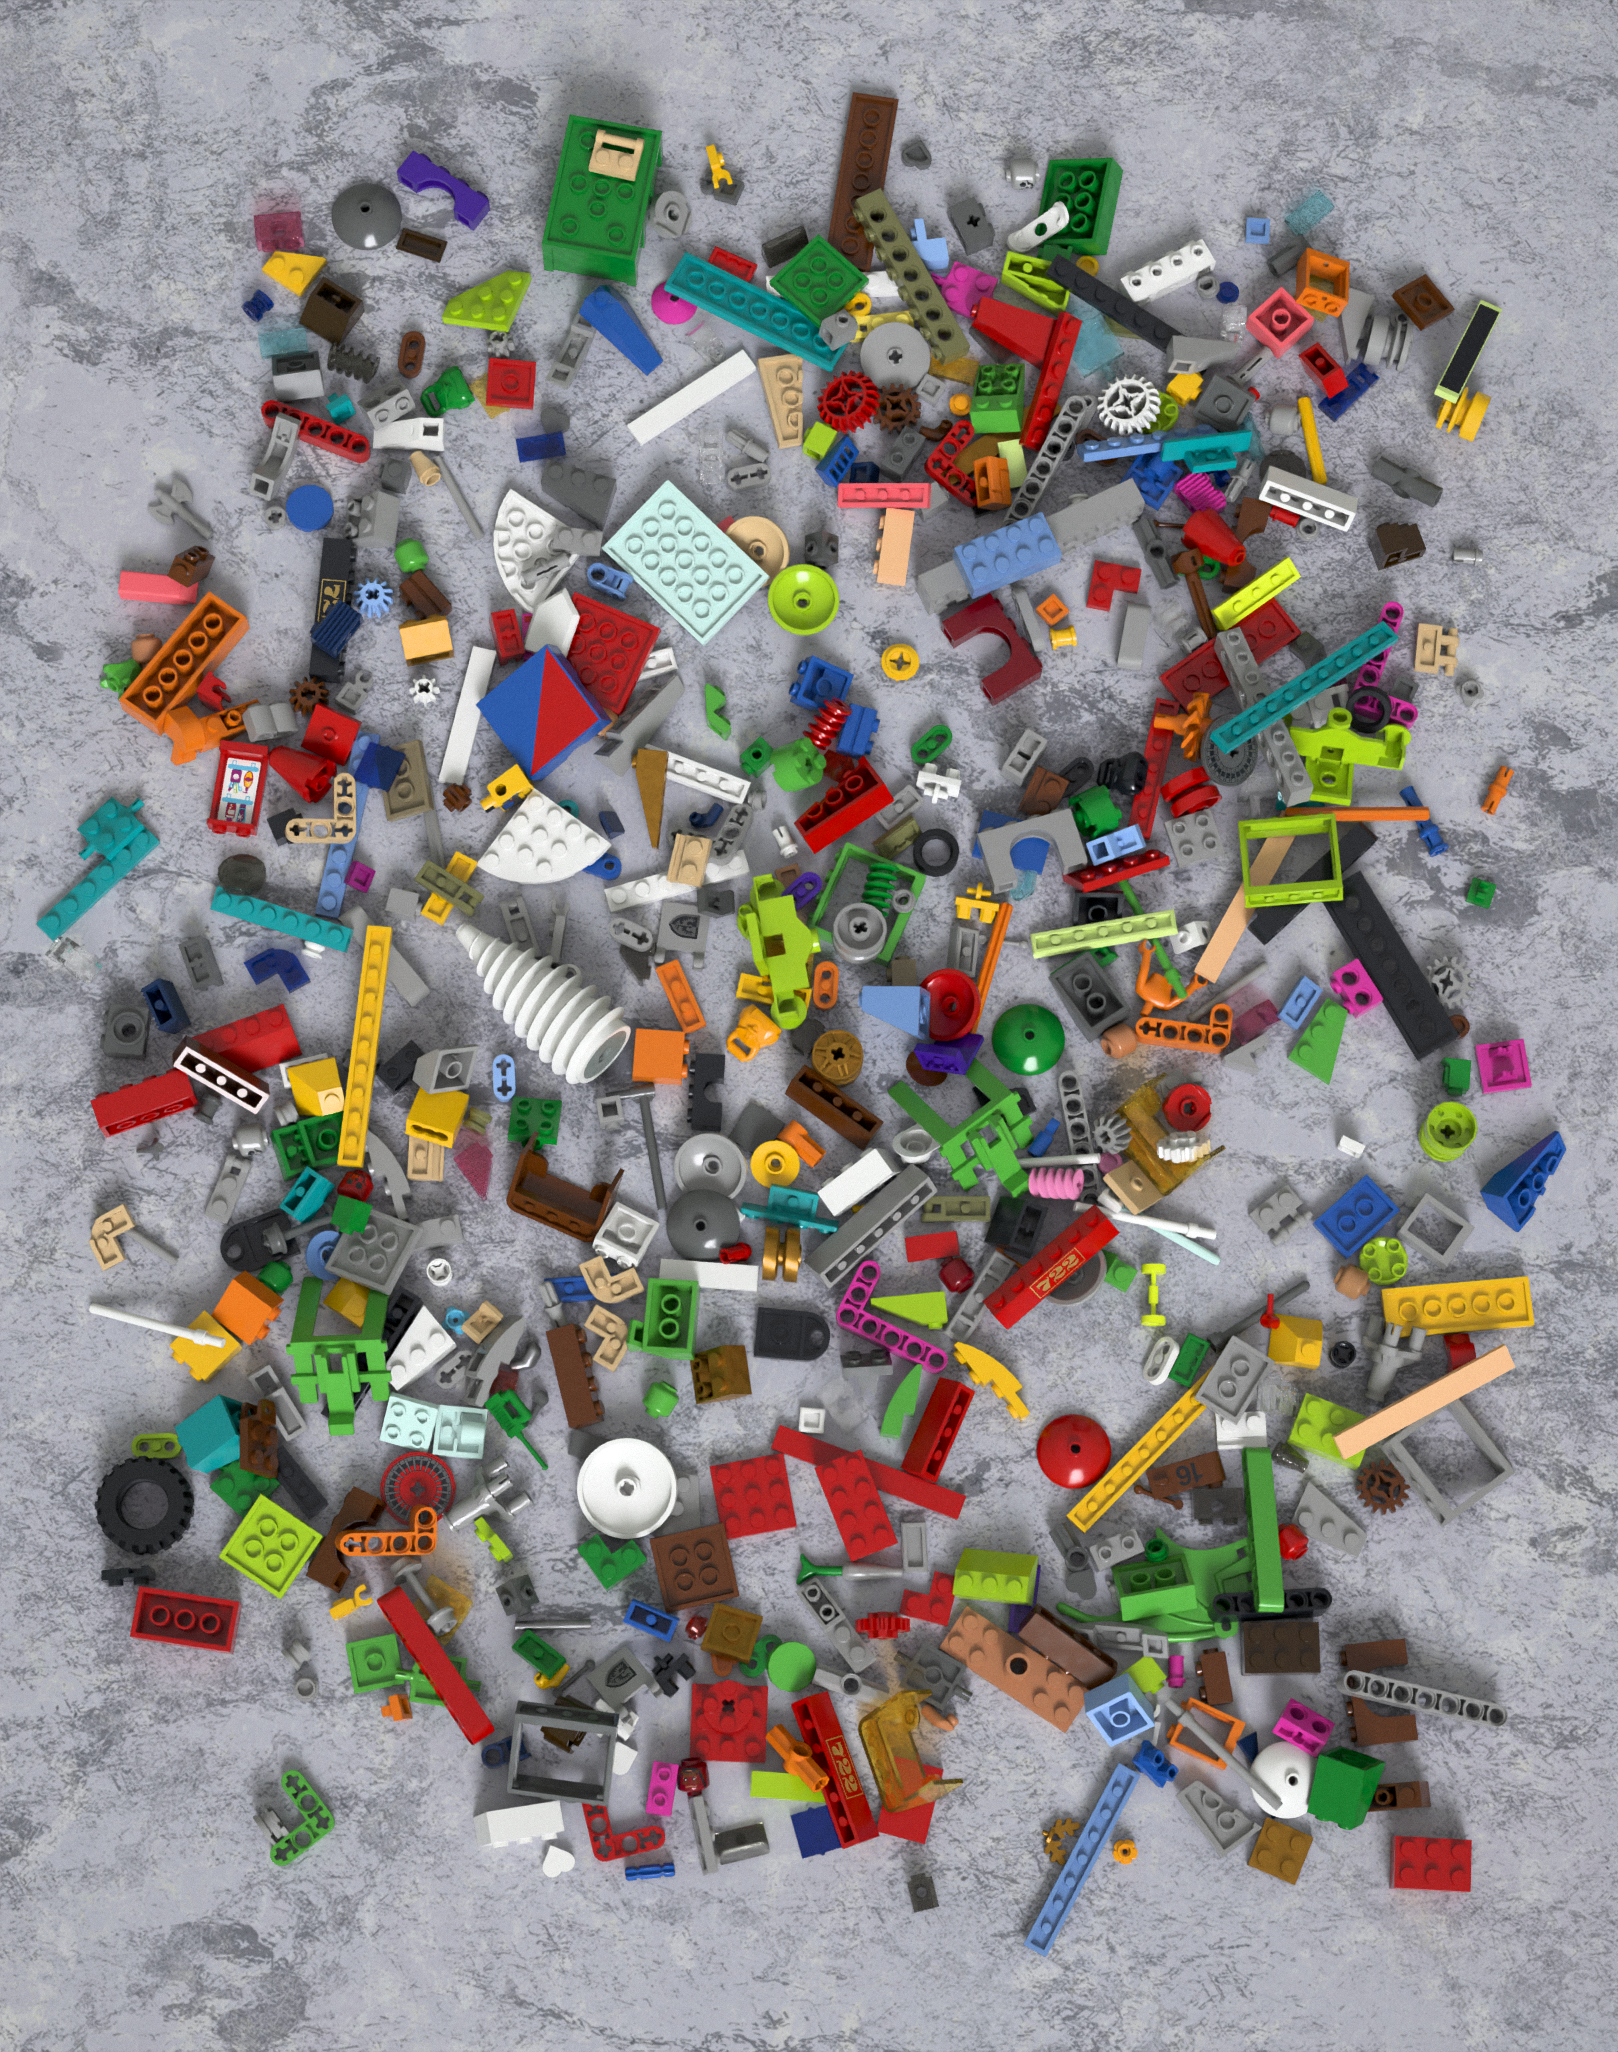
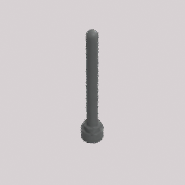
M1302 1281L1274 1299L1273 1310L1279 1309L1310 1288V1283ZM1267 1304L1223 1333L1221 1331L1218 1333L1214 1332L1207 1336L1206 1339L1211 1343L1210 1347L1218 1354L1224 1350L1233 1335L1237 1336L1260 1321L1261 1316L1266 1313Z

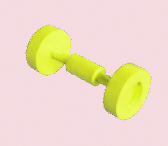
M1143 1264L1141 1265V1273L1151 1275V1286H1149L1148 1304H1151V1315L1141 1316V1325L1164 1326L1166 1325V1317L1156 1315V1304H1158L1156 1275L1166 1274V1265Z

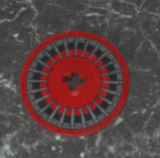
M410 1452L396 1458L385 1470L380 1485L381 1499L387 1504L385 1509L395 1520L409 1526L410 1511L417 1504L427 1505L436 1512L437 1521L442 1519V1513L449 1511L456 1493L455 1479L448 1465L439 1457L427 1452ZM416 1482H420V1485L425 1487V1492H421L419 1497L416 1496L415 1492H411V1487H414ZM427 1510L420 1512L418 1516L419 1522L423 1523L428 1518Z

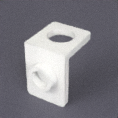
M1193 921L1177 928L1178 934L1169 935L1174 953L1181 954L1199 945H1208L1213 937V932L1208 921ZM1202 927L1206 930L1208 939L1204 937Z

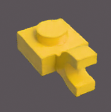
M714 144L706 146L713 172L712 181L714 188H719L718 181L722 178L727 180L728 185L733 184L730 173L727 170L721 169L722 166H725L722 152L717 153Z
M362 1584L355 1590L354 1598L346 1600L344 1597L332 1603L333 1608L329 1609V1612L334 1621L358 1610L357 1608L361 1606H368L374 1603L371 1597L366 1600L360 1599L361 1592L367 1590L365 1584Z

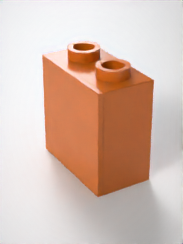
M636 1028L633 1082L682 1085V1078H687L688 1064H683L684 1054L689 1055L690 1040H685V1032Z
M243 1271L233 1278L211 1317L248 1345H251L258 1339L263 1340L271 1330L268 1326L271 1321L274 1322L281 1314L280 1306L284 1299L247 1271Z

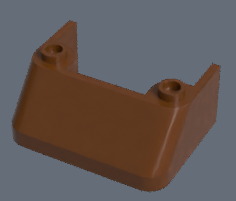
M534 1131L520 1154L506 1199L508 1207L516 1213L583 1242H593L616 1198L625 1170L620 1168L611 1184L598 1182L589 1192L547 1173L549 1167L547 1159L533 1151L539 1135L538 1132Z

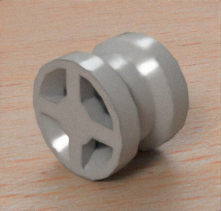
M291 1099L287 1100L285 1105L281 1107H273L282 1128L288 1127L290 1123L301 1121Z
M297 1639L292 1641L291 1647L281 1651L297 1671L305 1660L309 1661L312 1658L311 1654Z

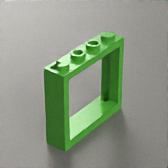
M846 842L844 848H839L834 861L837 864L835 869H829L824 881L828 883L825 891L820 890L815 901L818 907L815 913L810 912L805 925L809 926L808 929L817 928L819 939L832 944V933L819 928V925L849 858L868 866L873 863H887L899 867V872H892V875L912 884L910 891L915 895L916 903L927 876ZM908 899L905 900L903 905L908 903ZM913 909L907 913H899L882 954L880 953L876 959L872 960L873 962L888 968Z

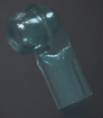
M1026 870L1024 883L1010 890L1012 899L1023 901L1034 894L1037 879L1036 871Z

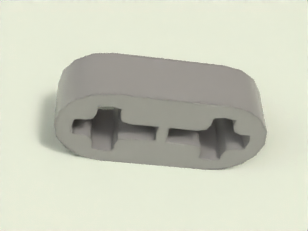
M763 463L735 468L727 475V485L734 492L761 488L768 485L771 480V470ZM757 471H762L765 474L764 479L760 480L759 476H756ZM734 476H739V479H742L740 485L733 481Z
M616 918L609 925V933L613 940L640 952L647 951L652 947L653 936L648 929L624 918ZM621 924L624 925V930L629 932V935L623 932L616 935L614 927H619ZM643 934L646 935L648 943L643 942L642 945H638V939L632 937L633 935L637 937H642Z
M462 1350L439 1368L435 1375L437 1385L441 1389L451 1390L467 1377L464 1375L467 1366H463L459 1370L457 1369L462 1363L460 1358L463 1356L466 1359L472 1358L474 1353ZM454 1370L456 1373L451 1376L452 1382L450 1384L447 1382L442 1384L440 1382L442 1381L441 1374L445 1372L448 1375Z

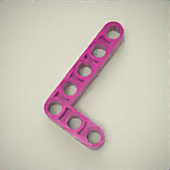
M1394 601L1386 603L1380 613L1377 624L1384 621L1397 634L1404 614L1401 604ZM1386 612L1395 613L1397 618L1390 619ZM1392 646L1378 654L1381 657V661L1377 662L1371 659L1361 666L1351 694L1362 686H1378ZM1369 675L1373 678L1374 682L1367 683L1362 676ZM1364 696L1365 704L1356 702L1354 707L1355 714L1374 721L1379 720L1383 712L1377 707L1382 704L1377 698ZM1389 696L1392 712L1387 724H1399L1409 730L1418 717L1417 708L1411 703ZM1401 713H1407V714H1409L1410 717H1411V720H1409V721L1403 720V719L1401 718L1400 714H1401Z
M868 1260L863 1262L859 1266L837 1310V1325L841 1329L915 1366L917 1364L923 1365L922 1369L929 1373L939 1374L943 1372L948 1358L942 1349L864 1311L879 1281L881 1270L875 1261ZM866 1268H872L875 1270L876 1276L872 1279H867L863 1276L862 1271ZM854 1290H861L864 1292L865 1298L861 1301L854 1300L851 1293ZM843 1312H851L854 1316L853 1321L849 1323L843 1322L840 1318ZM865 1323H873L876 1326V1331L872 1334L864 1332L862 1326ZM887 1334H895L898 1337V1342L894 1345L886 1343L885 1336ZM913 1344L917 1345L921 1352L917 1356H912L907 1352V1347ZM932 1356H939L943 1360V1364L939 1367H934L930 1364L929 1359Z

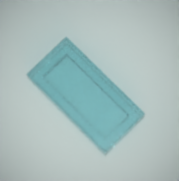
M1318 190L1288 215L1284 222L1297 235H1304L1333 211L1335 206Z

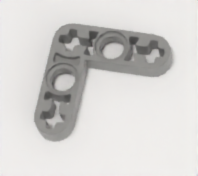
M744 803L735 805L716 838L685 827L675 826L667 833L668 844L671 849L674 848V838H676L677 833L685 836L712 840V846L708 862L719 866L727 865L732 861L753 822L752 808ZM732 830L738 832L737 837L732 839L725 836L727 832ZM724 844L726 845V847H725V852H726V854H723V853H722V851L724 850Z

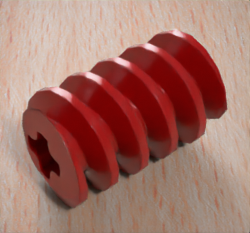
M832 697V701L827 699L823 701L827 709L818 708L822 716H813L817 724L809 722L808 727L812 731L804 730L802 732L805 737L810 738L813 745L822 750H827L826 747L832 743L831 739L837 736L836 731L841 730V723L847 721L846 715H851L853 712L845 702L836 697Z

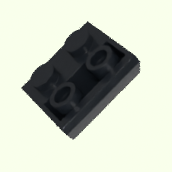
M1000 1196L984 1243L1030 1259L1048 1208L1027 1200Z

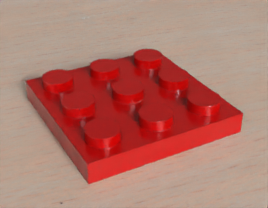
M783 1453L709 1466L719 1522L724 1523L727 1540L797 1527Z
M692 1683L689 1758L699 1757L701 1761L765 1763L768 1686L744 1685L751 1693L754 1702L752 1719L739 1732L721 1733L714 1730L707 1723L703 1713L704 1697L707 1691L715 1684ZM732 1701L730 1703L723 1702V1712H734V1703Z

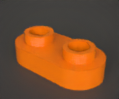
M829 961L818 964L814 973L813 1003L822 1011L832 1009L837 1003L839 970L834 963ZM824 972H829L831 974V977L829 979H825L822 977V974ZM824 995L828 996L830 999L826 1003L820 1000V998Z

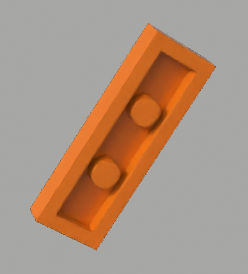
M678 959L655 968L682 1032H685V1035L706 1027V1022Z

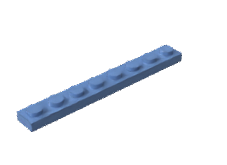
M359 731L353 745L347 773L353 776L356 783V834L349 843L330 844L315 910L316 916L338 920L337 918L341 915L347 884L343 882L354 858L376 761L375 752L378 751L381 739L380 735ZM346 780L344 783L342 796H346V789L348 786H350V784H346ZM342 802L338 810L342 814H348L351 811V806L346 802ZM342 826L340 831H333L332 837H334L335 832H342L343 836L347 837L351 831H348L346 826Z
M1120 1763L1117 1764L1023 1944L1024 1946L1047 1957L1141 1776L1140 1774Z

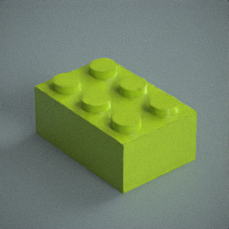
M1306 1393L1302 1397L1286 1443L1356 1470L1360 1467L1366 1448L1344 1460L1341 1458L1332 1436L1365 1419L1367 1416Z

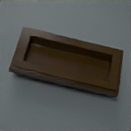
M403 227L396 249L440 263L448 242Z

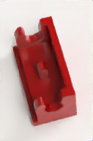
M509 609L491 613L489 624L500 666L507 665L511 659H516V662H519L525 654V649L515 610Z
M209 671L196 689L201 704L217 713L225 710L221 704L222 699L229 703L232 700L228 694L220 689V687L224 690L227 689L225 683L216 678L213 672Z

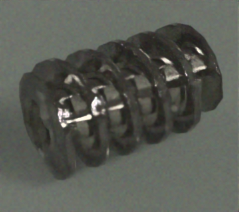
M335 341L328 354V370L334 371L336 369L338 374L345 372V376L348 378L354 374L355 380L359 381L362 378L363 383L368 384L376 375L381 358L378 356L373 362L372 354L369 353L364 359L362 350L357 355H354V347L345 352L346 345L342 344L337 349V341Z

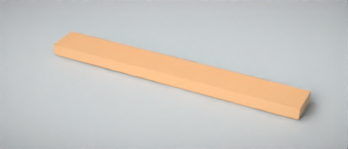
M1282 810L1279 815L1280 818L1285 817V811ZM1296 835L1266 839L1250 868L1251 887L1270 884ZM1243 883L1194 970L1195 973L1213 983L1217 981L1257 908H1245Z
M1501 1344L1333 1435L1332 1438L1341 1458L1345 1460L1515 1368L1506 1345Z

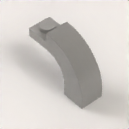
M281 412L276 416L267 452L259 466L252 473L249 493L270 501L278 492L298 448L301 420Z

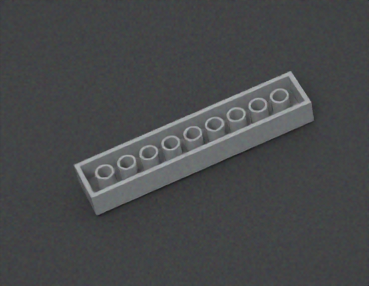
M1133 478L1045 517L1061 553L1063 556H1068L1082 545L1085 547L1090 546L1099 537L1104 535L1106 537L1112 536L1119 531V528L1124 526L1131 527L1141 519L1145 501ZM954 559L918 575L916 591L928 615L933 613L936 615L948 610L949 606L955 603L960 605L970 599L971 595Z

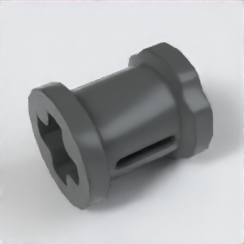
M203 1093V1101L198 1111L194 1112L192 1116L201 1122L213 1125L214 1121L212 1119L218 1107H222L223 1102Z

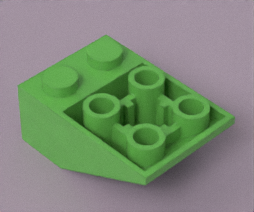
M1025 363L979 365L970 407L974 434L1021 432L1024 415Z

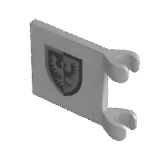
M663 902L655 952V965H664L666 950L695 953L693 970L702 971L710 917L698 913L697 906Z
M626 1645L586 1676L616 1714H620L619 1718L624 1724L630 1721L632 1717L623 1704L641 1689L647 1686L655 1698L660 1697L664 1693L660 1685Z

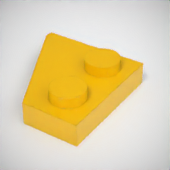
M275 251L262 268V272L299 297H302L327 264V260L324 257Z

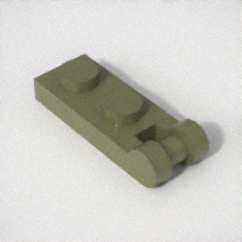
M428 859L414 878L415 882L469 917L475 912L474 908L477 903H481L484 899V895ZM464 893L470 897L466 903L460 900Z
M932 1196L922 1205L924 1214H921L922 1223L990 1222V1196ZM941 1205V1213H933V1206Z

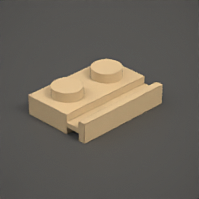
M677 833L666 880L671 883L702 888L712 840Z
M409 1135L407 1180L443 1182L445 1146Z

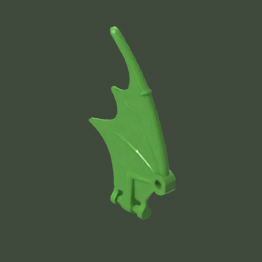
M1156 1528V1538L1162 1539L1169 1547L1168 1556L1185 1554L1195 1584L1197 1608L1124 1622L1145 1625L1161 1630L1168 1634L1169 1643L1196 1642L1216 1637L1225 1640L1229 1637H1234L1239 1629L1238 1622L1227 1623L1230 1629L1229 1631H1224L1221 1627L1222 1623H1216L1209 1618L1207 1609L1212 1600L1219 1594L1249 1592L1253 1590L1252 1582L1249 1583L1245 1575L1251 1572L1249 1538L1247 1537L1215 1549L1192 1550L1177 1545L1160 1528ZM1243 1548L1246 1557L1239 1559L1236 1550ZM1059 1602L1056 1606L1059 1612L1081 1623L1100 1621L1123 1622L1120 1611L1109 1616H1094L1085 1614L1063 1602ZM1220 1604L1216 1605V1608L1220 1612H1226L1224 1606Z

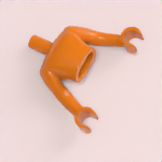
M1147 939L1138 945V951L1142 955V960L1135 984V992L1146 1001L1139 1013L1142 1017H1148L1153 1007L1163 1011L1174 1008L1187 999L1195 990L1201 989L1208 983V980L1204 979L1200 984L1197 981L1199 975L1196 974L1191 977L1190 984L1185 987L1188 994L1187 997L1179 999L1177 994L1171 997L1173 986L1168 984L1165 977L1157 973H1151L1147 979L1151 953L1156 949L1155 945L1151 946L1149 950L1145 947Z

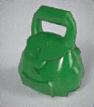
M458 366L447 367L441 373L437 382H434L433 385L428 386L422 392L420 401L428 416L438 417L450 409L462 410L463 408H468L475 401V398L462 371ZM434 392L435 398L440 404V408L437 411L429 398V393Z

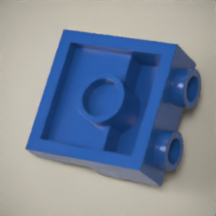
M813 655L809 656L805 660L802 659L797 666L796 672L799 673L797 682L794 681L789 688L788 693L792 695L790 702L809 711L816 710L818 712L819 707L827 709L823 702L825 699L832 701V697H836L844 702L854 675Z

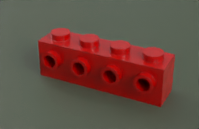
M939 1377L900 1468L915 1477L937 1482L975 1391L961 1382Z

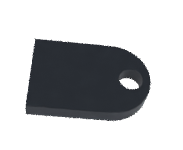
M278 1208L230 1227L224 1233L220 1244L221 1255L226 1264L238 1272H253L264 1268L269 1261L280 1262L301 1254L295 1237L285 1241L287 1246V1253L285 1254L282 1252L271 1254L268 1248L263 1245V1231L270 1228L272 1223L276 1222L281 1232L291 1228L286 1212ZM234 1245L240 1247L241 1253L238 1257H228L227 1250L229 1247Z
M758 1307L754 1357L811 1362L820 1358L828 1349L830 1330L825 1320L819 1315L806 1311ZM817 1331L825 1336V1341L819 1345L814 1344L810 1338Z

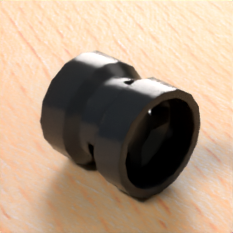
M1348 1341L1337 1342L1330 1349L1328 1359L1335 1368H1347L1355 1360L1356 1349Z

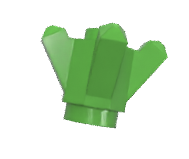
M127 659L121 663L103 664V671L107 675L100 678V686L105 689L109 687L112 691L118 692L119 700L142 672V669L133 659Z

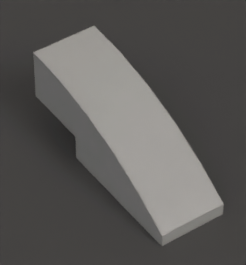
M269 1362L247 1374L259 1397L274 1402L276 1425L287 1442L308 1430L307 1425Z

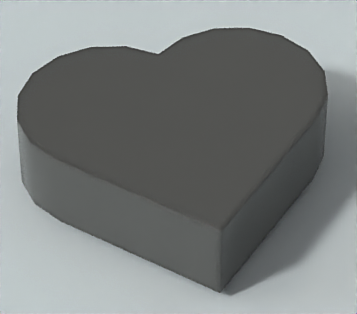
M920 140L903 150L901 160L907 167L915 166L920 170H925L930 167L932 157Z
M546 408L541 412V423L546 438L565 433L570 428V419L566 414H558L554 408Z
M1088 1569L1070 1574L1066 1579L1067 1589L1070 1592L1078 1593L1081 1599H1092L1097 1592L1093 1570Z

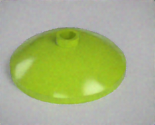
M807 564L793 565L781 571L771 583L768 592V608L772 618L782 629L796 635H812L824 630L835 618L839 608V593L833 579L822 569ZM804 600L806 606L800 607L798 601Z

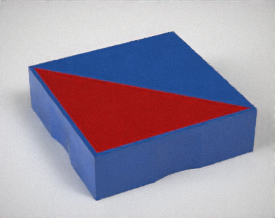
M546 644L476 704L525 774L533 781H542L565 762L575 749L590 741L612 722L594 695L583 686L577 672L558 646Z

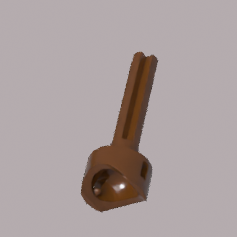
M1195 548L1172 555L1171 565L1174 574H1185L1201 629L1208 639L1217 636L1218 632L1197 569H1200V566L1205 565L1202 552Z

